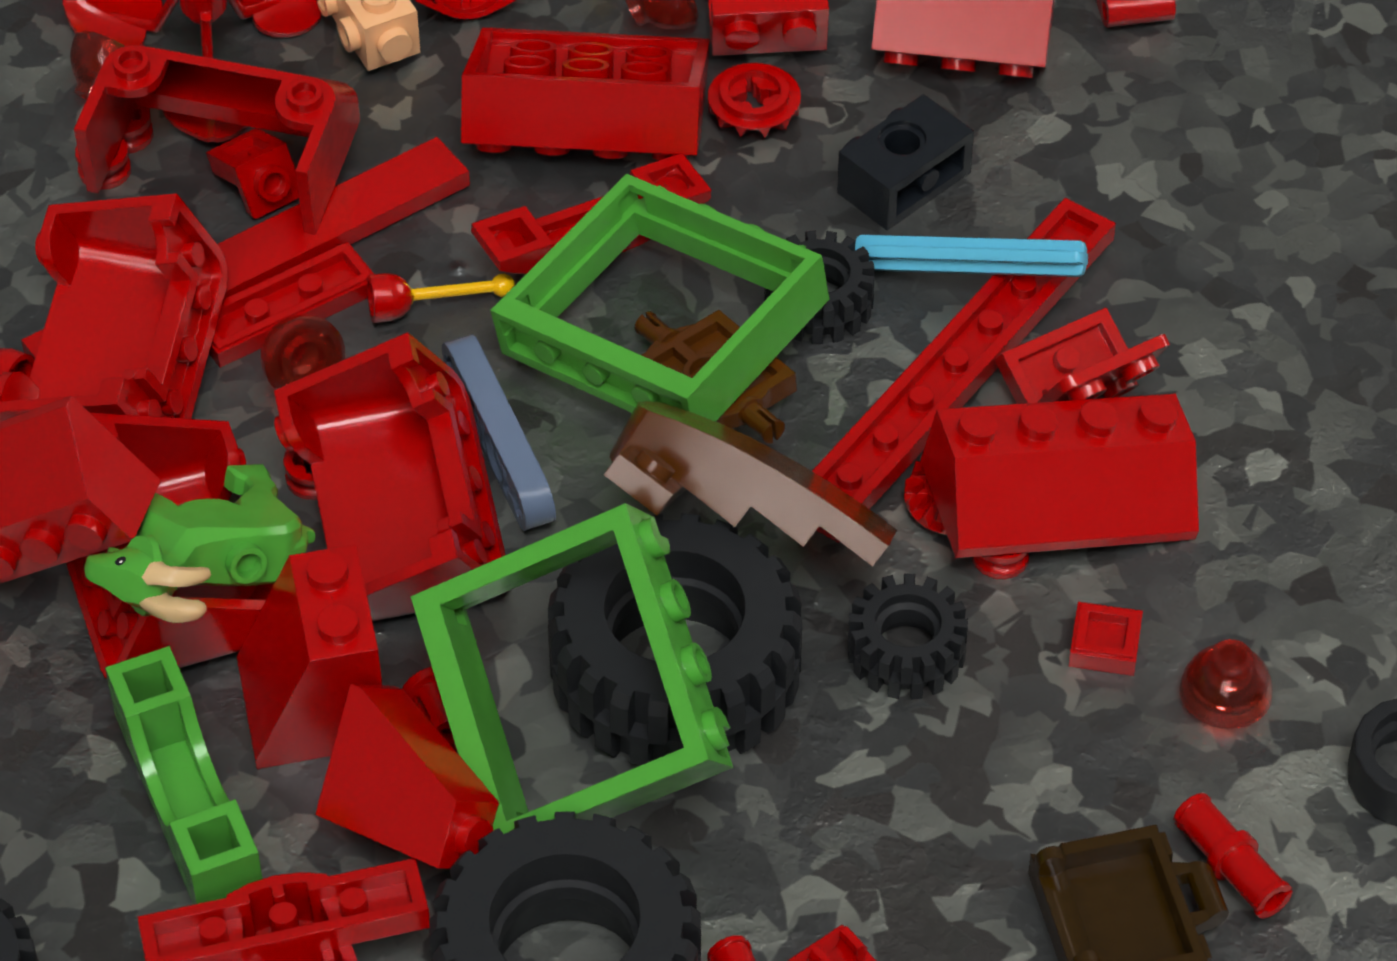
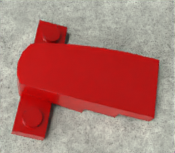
M412 858L327 876L325 873L306 872L273 875L248 883L227 894V898L137 916L145 961H358L352 944L429 928L430 914L416 859Z

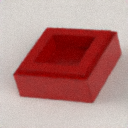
M1078 602L1068 667L1134 676L1143 611Z

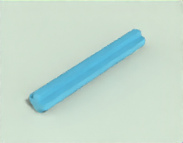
M862 234L856 238L855 250L864 247L869 252V261L873 260L875 271L1080 277L1084 275L1088 265L1087 247L1081 240Z

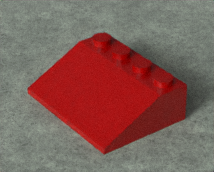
M482 27L462 73L461 143L476 144L478 150L490 153L506 152L511 149V146L535 147L536 153L548 156L564 155L569 153L570 149L593 150L595 156L607 159L623 158L628 155V152L652 153V158L656 160H662L683 153L686 158L687 155H697L701 140L710 39Z

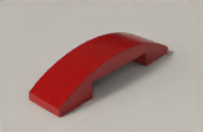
M683 153L630 170L631 176L655 186L661 185L668 191L698 204H705L711 199V188ZM602 197L537 219L533 217L526 206H522L471 223V233L499 271L527 274ZM639 234L621 253L642 245L651 239Z

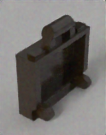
M1156 824L1061 843L1058 847L1049 846L1043 848L1037 854L1030 853L1028 875L1058 961H1212V955L1204 934L1201 933L1216 928L1229 915L1212 867L1202 861L1189 863L1172 862L1173 852L1166 833L1159 832ZM1189 884L1199 911L1189 912L1180 885Z

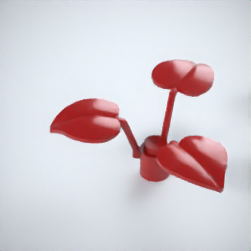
M62 0L66 18L75 34L90 48L105 54H110L116 49L128 45L143 46L147 31L153 33L161 31L179 0H166L162 7V0ZM180 0L182 12L191 21L201 25L202 56L213 58L212 23L224 13L227 1L238 18L248 19L252 17L255 27L261 33L272 37L290 38L300 36L315 28L323 17L316 0ZM162 110L166 119L174 127L204 142L214 141L219 143L230 140L241 134L248 127Z

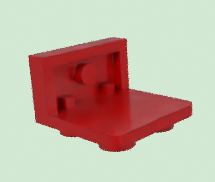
M708 0L712 56L827 50L828 0Z
M1107 307L1003 352L995 360V363L1017 404L1095 399L1100 395L1103 398H1115L1134 390L1139 386L1137 380L1157 370L1160 365L1156 358L1171 345L1166 335L1161 334L1128 349Z

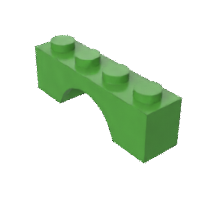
M170 646L105 667L115 717L193 905L227 898V894L248 883L263 879L258 850L236 799L231 801L228 799L219 781L198 723L190 692Z

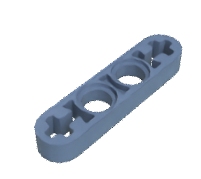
M471 334L444 342L442 344L443 361L458 374L466 388L473 408L481 448L520 528L526 531L554 522L556 520V510L547 479L476 336Z

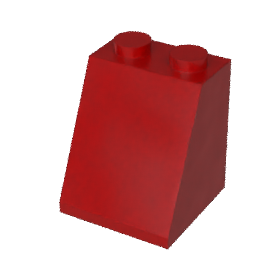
M356 544L289 555L237 655L257 769L331 756L350 683L382 685L378 646Z

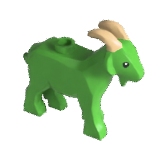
M263 464L229 465L226 469L224 487L234 494L241 495L235 503L222 499H195L176 505L171 500L155 493L136 536L131 539L127 547L120 550L108 547L107 553L89 555L84 567L85 577L96 585L108 590L123 602L131 605L142 616L153 615L172 623L190 622L198 620L206 613V604L200 600L172 597L171 595L178 587L194 585L256 586L275 584L289 555L306 553L308 544L315 541V532L313 529L303 525L300 518L278 499V488L271 480L270 473Z

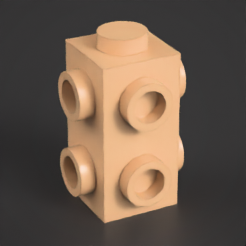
M316 0L323 16L328 17L332 15L337 23L338 34L345 50L348 53L355 51L367 71L421 53L418 14L410 0Z

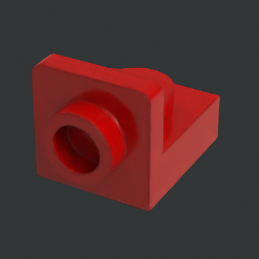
M254 128L206 152L213 173L238 187L247 214L255 219L299 198L296 169L286 142L258 128Z

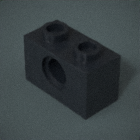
M922 94L905 107L892 111L883 122L861 137H854L845 144L843 149L839 151L837 193L888 231L971 173L974 130L925 94Z

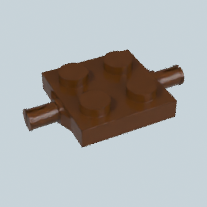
M720 310L715 311L695 324L677 329L668 327L655 313L647 311L645 312L646 318L643 314L640 315L634 327L637 334L652 344L645 353L641 354L642 356L691 378L740 328ZM776 357L716 422L732 429L741 425H747L767 444L773 443V437L775 440H778L785 430V424L767 409L797 391L796 373Z

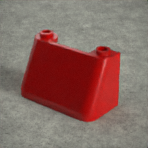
M177 193L48 205L41 231L36 238L35 251L39 262L55 280L57 286L30 376L28 377L21 371L4 372L0 375V421L69 396H73L90 413L191 419L227 288V264L219 245Z
M406 332L274 390L279 416L274 419L275 430L286 450L289 452L295 451L300 457L310 463L327 549L352 544L357 545L372 622L416 614L411 596L506 555L473 408L466 388L458 374L410 333Z
M91 413L161 480L156 491L157 494L171 500L176 505L195 499H222L229 501L232 492L224 487L226 469L229 465H246L245 454L237 446L229 421ZM129 542L113 548L123 549L127 547ZM108 549L103 550V551H100V552H97V553H94V554L107 553V550H108ZM88 556L66 562L100 669L106 679L105 667L170 646L179 668L239 652L274 584L256 586L194 585L178 587L171 595L172 597L200 600L206 604L207 611L198 620L172 623L153 615H140L131 605L123 602L108 590L89 581L85 577L84 571Z

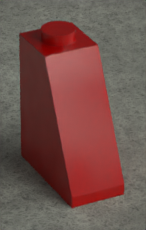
M350 683L315 815L438 869H450L456 860L468 850L477 854L479 852L478 840L493 831V823L499 801L403 689L389 685Z

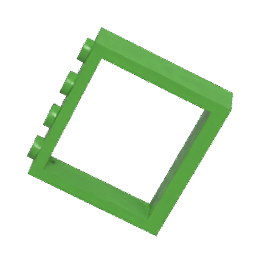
M626 173L490 311L501 353L631 413L638 402H661L716 422L829 301V293L822 255L806 249L804 245H797L765 232L757 225L746 224L722 214L707 204H698L668 191L661 185L655 186ZM639 234L773 291L693 378L557 318Z
M626 503L411 596L458 754L499 801L493 823V831L499 828L505 834L514 830V821L536 815L537 822L555 819L554 812L574 811L576 819L592 821L593 814L612 818L734 768L727 749L729 743L725 733L726 730L730 729V726L722 711L718 707L713 706L706 685L712 679L711 668L702 648L697 643L692 642L685 621L686 618L691 616L690 604L680 583L671 578L664 557L670 553L669 540L660 535L654 516L651 517V515ZM618 544L684 748L529 812L466 609Z

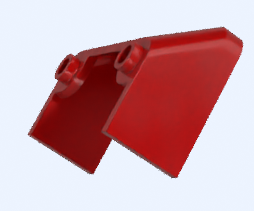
M128 45L116 49L106 57L74 127V133L87 192L98 194L136 106L308 137L295 173L304 233L316 235L358 128L360 109L356 92L352 87L343 82L142 45Z

